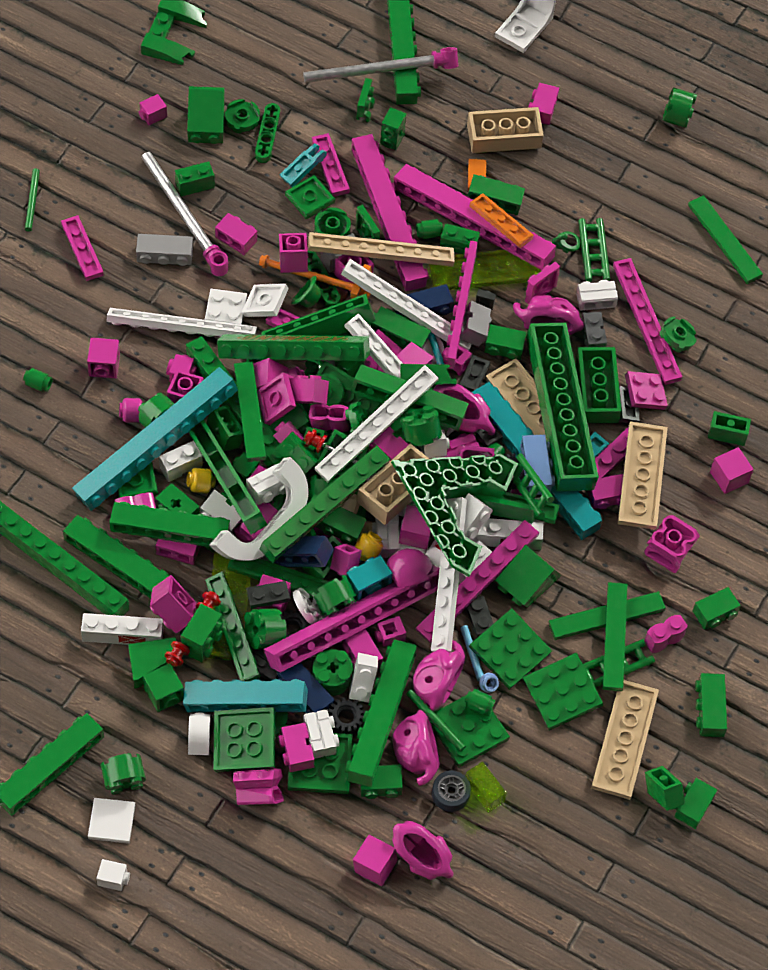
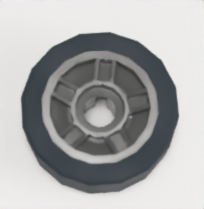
M453 770L445 771L434 780L432 798L436 806L443 811H459L469 802L471 786L467 777L462 773ZM448 789H450L453 792L455 791V793L450 794L448 792Z

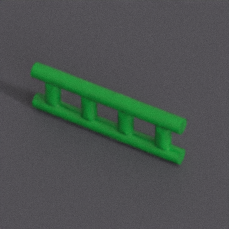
M581 218L578 220L585 281L591 282L593 280L592 276H603V280L610 281L603 219H596V224H586L585 219ZM587 231H597L598 239H588ZM588 246H599L600 254H589ZM590 261H601L602 269H591Z
M520 453L516 456L519 463L511 480L536 516L542 519L545 516V513L542 511L547 502L552 503L555 499L524 455ZM524 469L526 471V475L521 481L519 476ZM532 480L534 482V485L529 492L527 490V486ZM540 491L542 496L537 503L535 497Z
M644 639L625 646V655L634 651L639 661L629 665L624 658V675L655 663L653 655L646 658L641 649L646 646ZM604 655L583 664L595 688L603 685V676L593 679L589 670L599 666L603 672Z

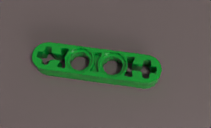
M275 103L267 104L264 109L255 149V158L260 163H267L272 156L280 119V107ZM271 111H274L273 117H270ZM271 123L274 127L268 129L265 125ZM268 137L271 139V141L265 143L262 141V139ZM263 149H266V153L262 156Z
M308 251V257L312 258L311 265L308 259V271L319 269L322 275L329 276L317 253ZM316 281L315 283L319 286L323 282ZM328 284L329 287L327 289L320 288L322 292L321 300L326 308L340 303V294L336 287ZM329 294H330L331 298H332L333 300H335V302H332V300H329Z

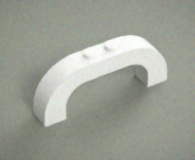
M291 457L283 458L272 471L283 483L286 490V499L282 508L260 534L249 543L239 541L228 530H222L210 544L217 553L228 559L241 561L255 560L263 557L264 554L259 549L261 543L307 504V479L300 466Z

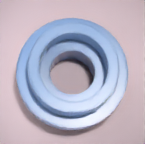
M485 673L480 678L479 686L484 692L491 693L498 688L499 681L495 674Z

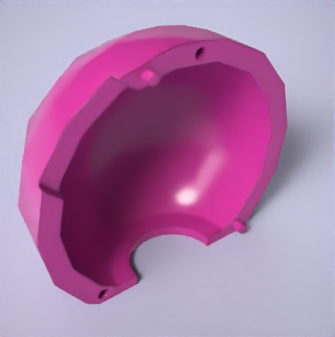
M409 548L397 551L386 563L393 573L392 579L398 587L410 586L428 577L427 574L432 570L433 566L426 554L417 549Z

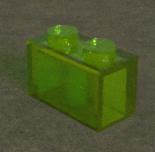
M483 761L466 772L465 776L470 782L471 791L488 813L505 802L507 792Z

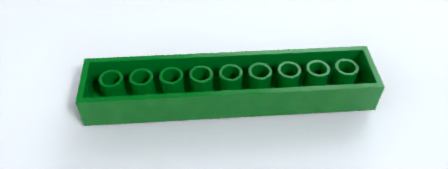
M530 323L526 339L546 440L550 443L549 455L552 459L556 491L594 490L599 477L567 324Z

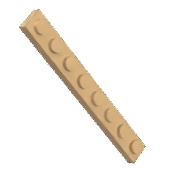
M309 232L308 251L453 266L454 248L313 232Z

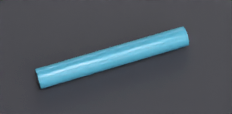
M464 625L460 629L477 681H480L483 671L478 656L469 648L473 640L468 626Z

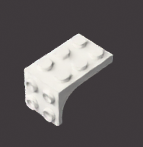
M521 0L514 12L495 32V37L524 53L553 19L556 0Z

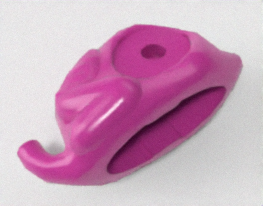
M542 295L533 297L526 309H521L518 302L513 304L515 314L524 322V327L527 330L530 323H566L569 335L584 328L579 311L566 299Z
M438 384L434 387V391L469 403L459 430L474 433L478 429H483L489 435L495 434V428L489 420L491 410L480 394H473L459 384Z
M452 640L454 652H448L445 649H438L423 658L413 676L415 693L430 706L432 711H436L446 703L463 669L465 654L462 646Z
M418 710L415 715L407 717L397 726L392 735V742L396 759L404 769L415 774L425 772L423 776L417 778L418 785L422 786L431 781L438 771L439 757L431 723L427 715L422 710Z
M405 821L394 826L392 836L394 848L410 865L411 872L429 880L436 877H453L454 873L450 867L453 856L443 837L434 836L425 827L413 821Z

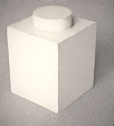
M102 859L97 875V885L122 891L123 886L128 884L130 873L127 872V865Z

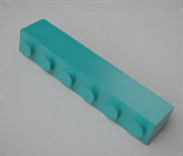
M257 679L251 681L232 680L231 682L193 680L192 682H185L183 705L187 712H214L274 707L276 712H306L308 689L305 681L298 679L291 681H281L278 679L271 681Z

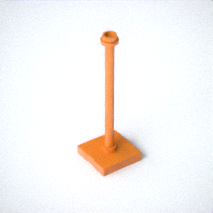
M268 255L260 257L259 266H262V268L266 269L269 266L280 270V262L271 260ZM364 264L363 267L372 272L371 266ZM312 271L290 272L306 278L316 276V281L351 290V299L366 294L369 298L371 294L357 284Z

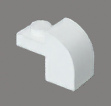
M202 712L190 714L188 755H209L211 714Z

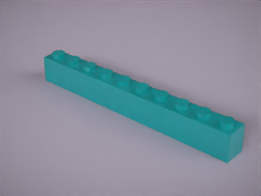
M220 367L217 368L72 487L77 497L90 511L98 507L105 499L114 494L126 482L130 481L133 476L143 470L155 458L159 457L161 453L184 434L204 420L213 410L217 409L229 397H232L238 391L234 380Z
M490 382L472 391L471 393L482 396L491 410L489 415L490 422L493 423L503 436V444L516 457L521 453L522 436L534 435L532 430L524 425L520 415L515 414L510 403L502 398L498 388L493 387ZM556 486L552 487L551 494L555 499L552 503L560 505L558 512L581 540L600 529L602 517L598 511H594L586 497H583L579 491H556Z

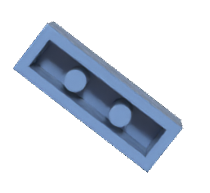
M545 435L522 436L521 453L551 493L552 487L555 486V477L551 475L550 471L552 470V459L548 457L550 443L546 442ZM532 480L527 486V490L529 492L534 485V482Z

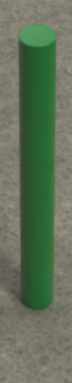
M37 168L33 169L25 223V231L28 232L32 231L40 173V170Z
M412 689L407 692L406 695L427 715L460 752L466 748L464 743Z

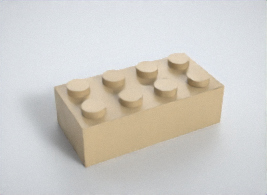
M538 107L468 113L467 128L472 153L542 148L544 135Z
M409 444L392 460H400L401 462L409 461L410 459L429 458L412 444ZM391 461L358 489L356 500L358 504L384 525L390 522L413 501Z

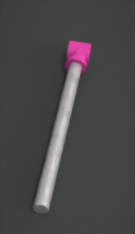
M455 47L440 49L438 53L432 51L429 56L303 72L304 82L433 66L434 69H438L439 66L443 69H453L459 66L458 52Z
M151 152L144 153L142 160L204 250L203 257L209 264L211 273L215 276L227 274V254L222 252L217 245L211 243Z

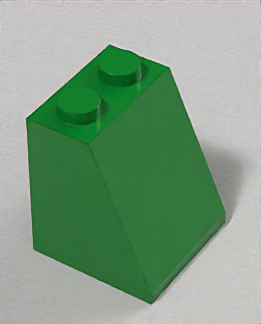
M189 86L188 142L223 143L225 116L224 88Z
M525 545L495 581L499 583L498 588L504 594L509 592L514 596L512 600L518 606L524 605L528 608L561 577V574Z

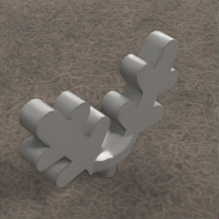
M313 600V605L309 609L320 621L327 617V614L323 615L315 600Z

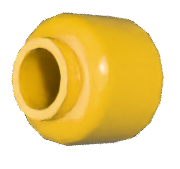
M193 468L191 472H188L186 485L192 492L207 494L211 488L215 487L216 477L213 476L211 470Z
M369 532L363 533L354 546L362 550L360 560L366 562L371 557H378L384 547L381 542L382 538L379 535Z

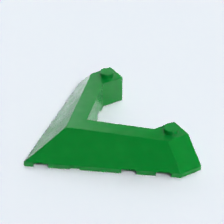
M495 454L493 457L475 455L470 458L457 456L432 459L419 458L401 462L400 460H392L393 467L450 566L469 577L483 546L465 537L463 530H460L456 523L458 519L453 508L448 505L446 499L467 496L468 493L471 495L481 493L482 495L501 498L507 491L518 463L502 454Z

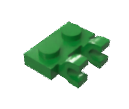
M365 78L357 105V120L360 117H365L366 121L370 122L371 112L369 108H374L375 99L373 98L375 87H372V79Z

